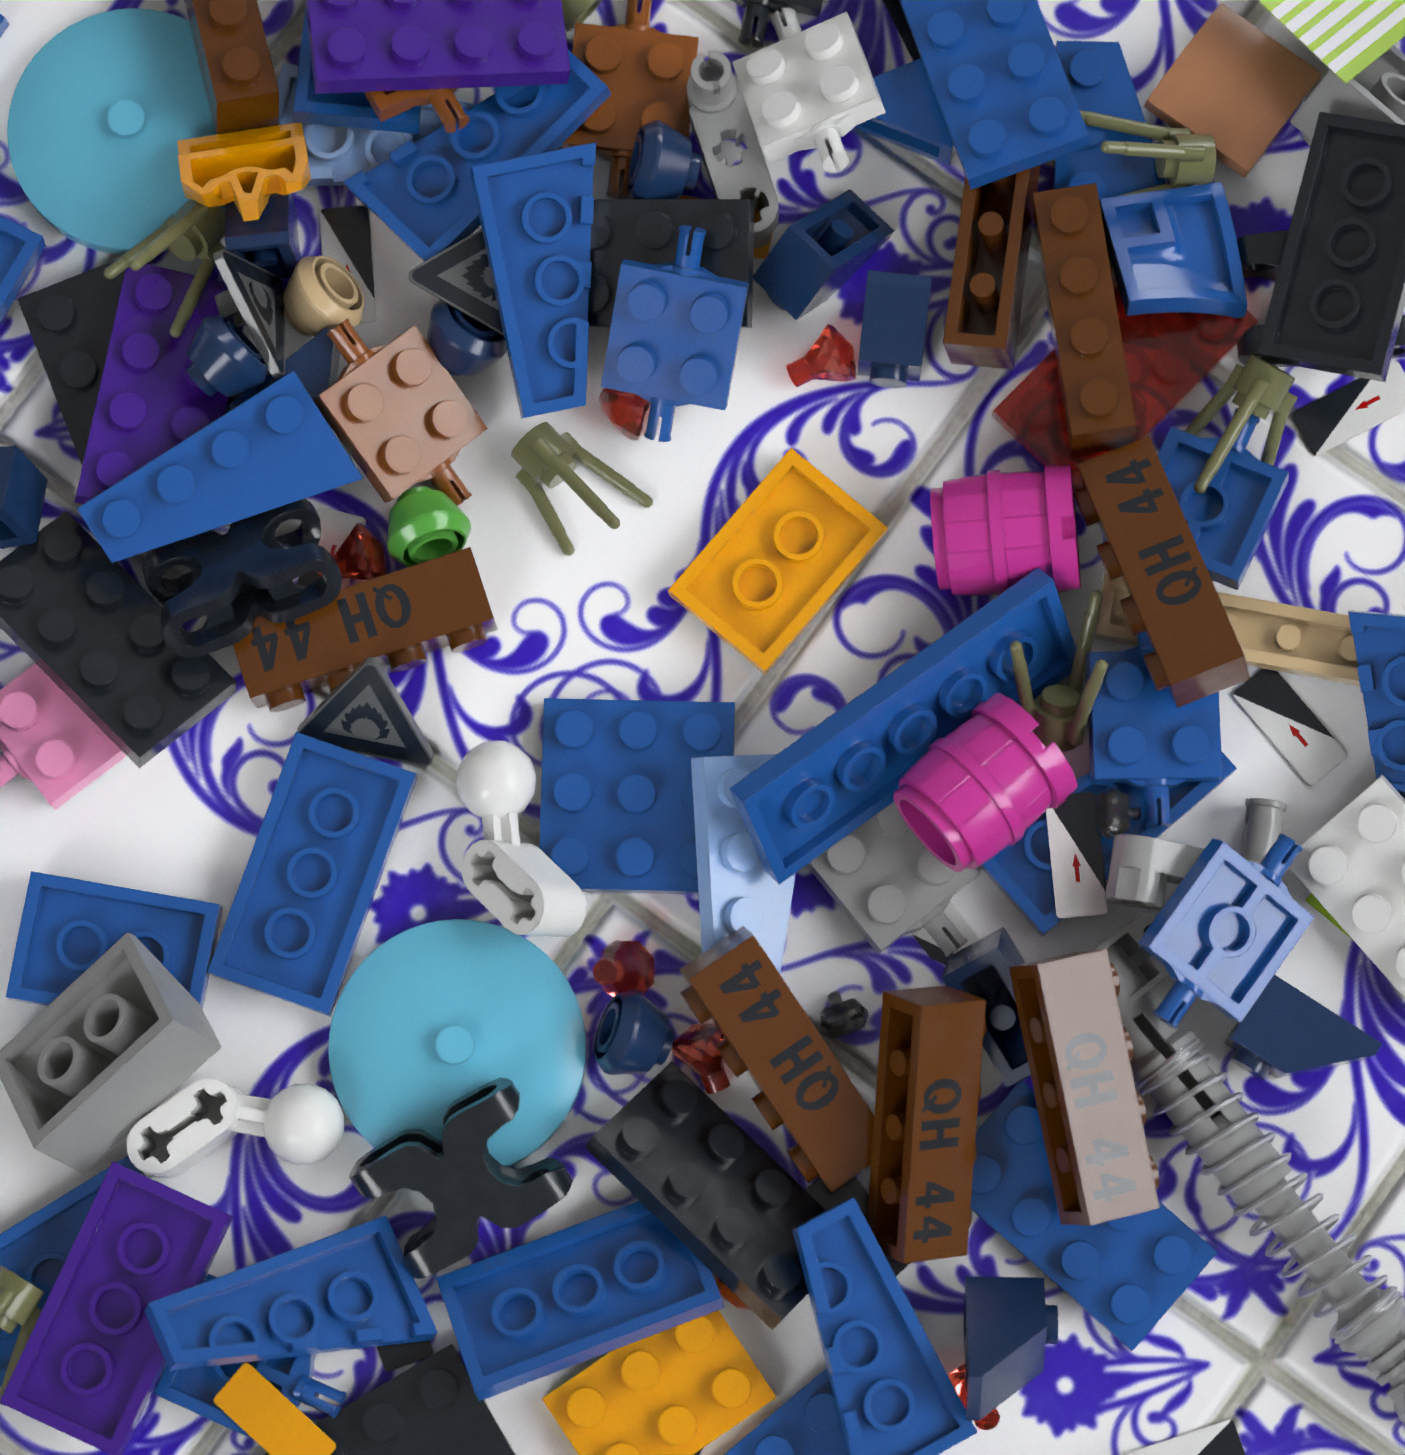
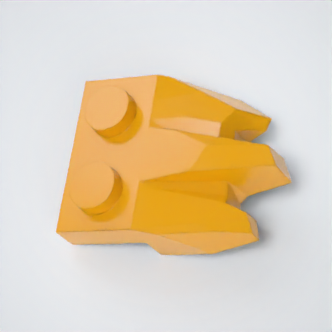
M289 123L177 140L180 178L185 198L195 200L206 207L223 206L234 201L244 222L259 219L268 203L270 194L288 195L304 189L311 179L302 123Z

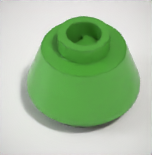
M425 486L409 489L398 497L397 503L390 510L387 539L388 552L392 558L410 567L462 550L471 532V523L464 512L444 492L432 490Z

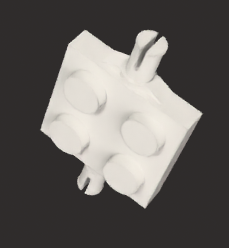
M782 8L787 26L778 10L771 18L779 42L732 63L761 148L769 163L800 150L817 148L823 169L829 173H835L838 171L832 154H834L841 170L849 162L840 137L846 135L856 125L886 113L847 11L802 31L796 11L792 8Z

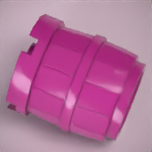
M1045 465V472L1020 471L1001 473L1000 469L988 470L987 474L943 481L942 488H931L932 537L939 589H951L952 594L955 596H999L1037 568H1040L1054 580L1058 593L1081 589L1079 544L1071 465Z
M995 693L988 700L982 701L972 710L969 720L961 724L945 738H938L929 746L928 752L900 778L898 782L899 789L894 792L893 799L896 807L915 836L940 862L955 872H962L966 868L976 869L1008 845L1017 843L1023 837L1024 831L1048 808H1058L1077 789L1078 784L1074 772L1055 742L1053 741L1045 747L1041 740L1032 732L1040 724L1014 700L1001 693Z

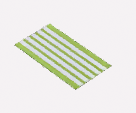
M1261 0L1259 2L1345 84L1405 36V0Z

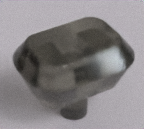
M1109 787L1097 796V830L1106 839L1114 838V835L1126 833L1130 826L1129 820L1141 819V809L1139 807H1129L1127 794Z
M838 991L832 992L827 996L831 1006L824 1008L820 1013V1031L822 1035L836 1039L865 1027L869 1013L855 998L843 1001Z

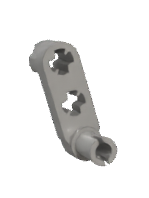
M713 50L708 51V61L704 62L701 53L697 55L691 65V75L687 83L689 120L715 198L750 199L754 201V212L758 213L760 210V221L754 223V249L760 248L769 243L771 233L778 226L779 206L777 194L744 95L739 92L736 80L732 75L731 64L722 53ZM708 81L718 82V89L714 90L712 82ZM734 138L736 147L743 142L748 149L741 152V163L729 166L727 165L726 157L720 162L714 155L721 152V141Z
M1246 798V811L1240 853L1238 854L1247 861L1260 864L1277 840L1278 835L1282 833L1284 812H1286L1287 804L1271 799ZM1114 835L1105 899L1123 906L1162 909L1167 882L1179 885L1204 848L1147 836Z

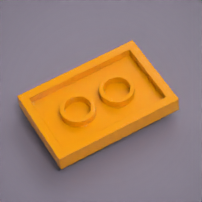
M790 448L669 588L668 595L766 675L888 533V527L794 449Z
M718 1310L609 1352L543 1397L542 1400L578 1455H693L777 1397Z

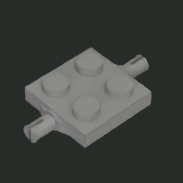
M895 802L806 865L878 955L903 935L920 931L922 928H925L945 953L946 957L952 955L956 949L958 950L968 941L950 921L944 911L952 897L973 881L980 871L977 868L973 870L966 868L962 872H955L940 862L915 836L899 813Z

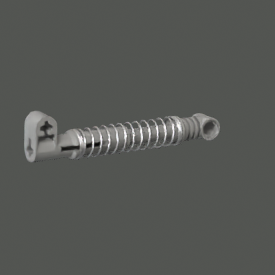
M1161 909L1148 910L1138 915L1095 949H1107L1109 961L1114 965L1119 976L1120 992L1117 1000L1122 1025L1127 1029L1132 1040L1133 1057L1130 1064L1135 1089L1139 1090L1140 1095L1150 1093L1157 1102L1153 1111L1154 1115L1165 1113L1173 1122L1169 1130L1170 1135L1181 1133L1188 1141L1189 1145L1185 1150V1154L1190 1156L1198 1154L1205 1165L1201 1169V1174L1204 1176L1214 1174L1221 1185L1217 1190V1195L1225 1196L1230 1194L1237 1203L1233 1210V1215L1242 1216L1253 1210L1259 1213L1260 1217L1250 1228L1249 1235L1256 1237L1270 1230L1274 1232L1276 1237L1268 1245L1265 1255L1267 1257H1274L1287 1250L1290 1252L1292 1257L1283 1267L1281 1276L1288 1278L1305 1271L1308 1278L1300 1286L1297 1296L1299 1298H1306L1319 1291L1324 1295V1298L1316 1306L1313 1316L1315 1318H1324L1335 1312L1338 1313L1337 1322L1330 1331V1337L1335 1339V1344H1338L1344 1352L1355 1353L1360 1360L1367 1356L1370 1358V1361L1365 1366L1371 1373L1377 1369L1381 1372L1376 1378L1381 1386L1389 1382L1391 1387L1386 1393L1393 1400L1394 1410L1400 1421L1405 1425V1298L1401 1295V1291H1397V1286L1379 1289L1388 1281V1275H1382L1368 1284L1359 1273L1372 1260V1255L1367 1254L1352 1263L1343 1251L1355 1241L1356 1234H1350L1337 1243L1328 1234L1327 1231L1339 1220L1340 1214L1335 1213L1321 1222L1317 1220L1311 1211L1323 1200L1322 1193H1318L1304 1202L1295 1191L1306 1181L1307 1173H1301L1286 1181L1284 1177L1292 1171L1287 1164L1291 1159V1153L1286 1152L1280 1155L1271 1144L1275 1139V1133L1270 1132L1264 1135L1255 1124L1259 1119V1113L1253 1112L1248 1115L1239 1104L1243 1099V1092L1231 1094L1223 1084L1227 1079V1072L1215 1074L1207 1064L1211 1059V1052L1199 1053L1204 1043H1199L1200 1038H1195L1196 1036L1191 1030L1180 1029L1179 1027L1174 1029L1153 1014V1011L1157 1009L1160 1003L1150 991L1170 976L1167 969L1152 955L1148 957L1138 967L1149 981L1145 985L1114 947L1118 943L1129 958L1141 948L1137 943ZM1264 1221L1267 1223V1225L1259 1228ZM1281 1241L1283 1245L1274 1249ZM1296 1262L1299 1264V1266L1290 1270ZM1312 1282L1316 1285L1315 1287L1305 1291ZM1329 1302L1332 1307L1321 1312V1310Z

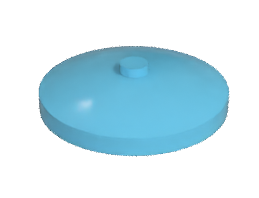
M130 8L102 12L84 18L55 35L38 51L24 70L13 94L8 114L7 136L11 163L24 193L37 212L53 228L72 241L100 252L123 255L156 231L169 216L175 215L189 200L185 198L181 184L177 140L216 135L189 21L167 12L151 9ZM226 205L220 206L226 212Z
M452 919L426 923L408 929L376 948L359 965L345 985L337 1002L329 1033L328 1053L332 1081L339 1102L357 1131L373 1147L379 1146L406 1129H422L438 1140H442L443 1117L451 1103L498 1078L512 1080L520 1093L519 1109L514 1119L503 1125L487 1141L489 1153L500 1164L511 1167L528 1158L548 1142L563 1125L571 1112L584 1079L587 1040L585 1024L577 998L566 977L546 953L526 938L516 935L504 927L475 920Z

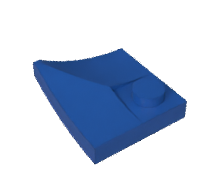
M1222 182L1099 199L1107 251L1126 316L1149 313L1194 312L1233 318L1245 317L1248 304L1241 259Z

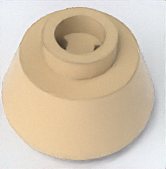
M306 256L297 263L283 293L285 317L289 324L303 335L316 336L324 328L327 327L328 330H331L347 318L350 320L349 322L353 328L362 321L365 303L362 289L354 276L342 264L330 257Z

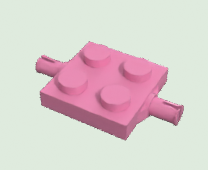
M36 663L0 690V749L4 753L0 756V788L20 774L23 778L35 784L48 803L56 810L126 757L125 753Z

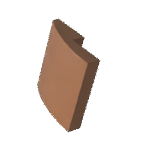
M1221 3L1185 47L1148 97L1143 107L1172 128H1189L1191 134H1211L1215 141L1216 159L1243 178H1246L1275 142L1284 125L1316 87L1323 73Z

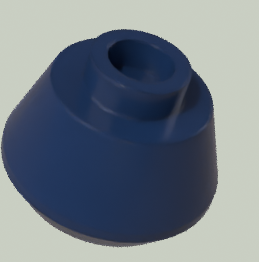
M653 120L641 126L634 141L628 168L627 191L633 199H679L684 189L692 191L699 174L700 154L691 152V140L661 120Z
M438 300L433 305L426 341L433 349L438 361L447 369L451 376L475 375L506 354L507 348L503 336L441 300Z
M206 316L201 321L187 349V355L192 363L186 368V371L191 379L210 397L218 391L226 397H231L263 384L266 381L268 367L257 347L225 316Z
M631 989L619 993L610 1000L599 1022L594 1041V1058L603 1072L609 1075L647 1073L655 1064L662 1065L668 1058L673 1045L674 1030L667 1027V1015L639 991Z

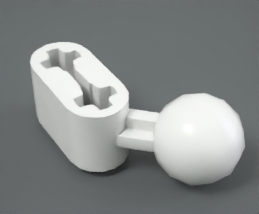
M506 741L482 742L466 753L459 765L455 783L462 804L474 815L482 818L484 840L473 843L466 851L462 862L464 884L470 893L514 934L569 937L580 929L585 919L586 901L584 893L540 848L530 843H520L517 815L523 812L531 801L537 780L531 759L519 747Z
M202 1078L181 1090L139 1120L131 1128L127 1137V1154L130 1161L141 1171L162 1178L175 1177L184 1173L238 1133L265 1137L269 1148L283 1161L294 1165H313L326 1159L338 1147L344 1133V1114L338 1100L327 1089L312 1083L293 1084L280 1090L273 1099L245 1095L235 1086L216 1078ZM210 1095L220 1100H227L220 1108V1112L224 1117L220 1123L202 1118L209 1110L205 1100ZM156 1133L174 1139L166 1146L170 1154L167 1160L154 1156L150 1157L149 1155L156 1148L155 1141L153 1140Z

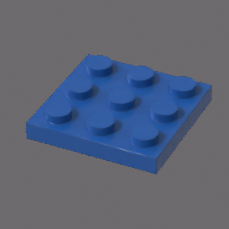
M544 698L539 848L580 887L582 892L699 895L691 758L734 756L735 702Z

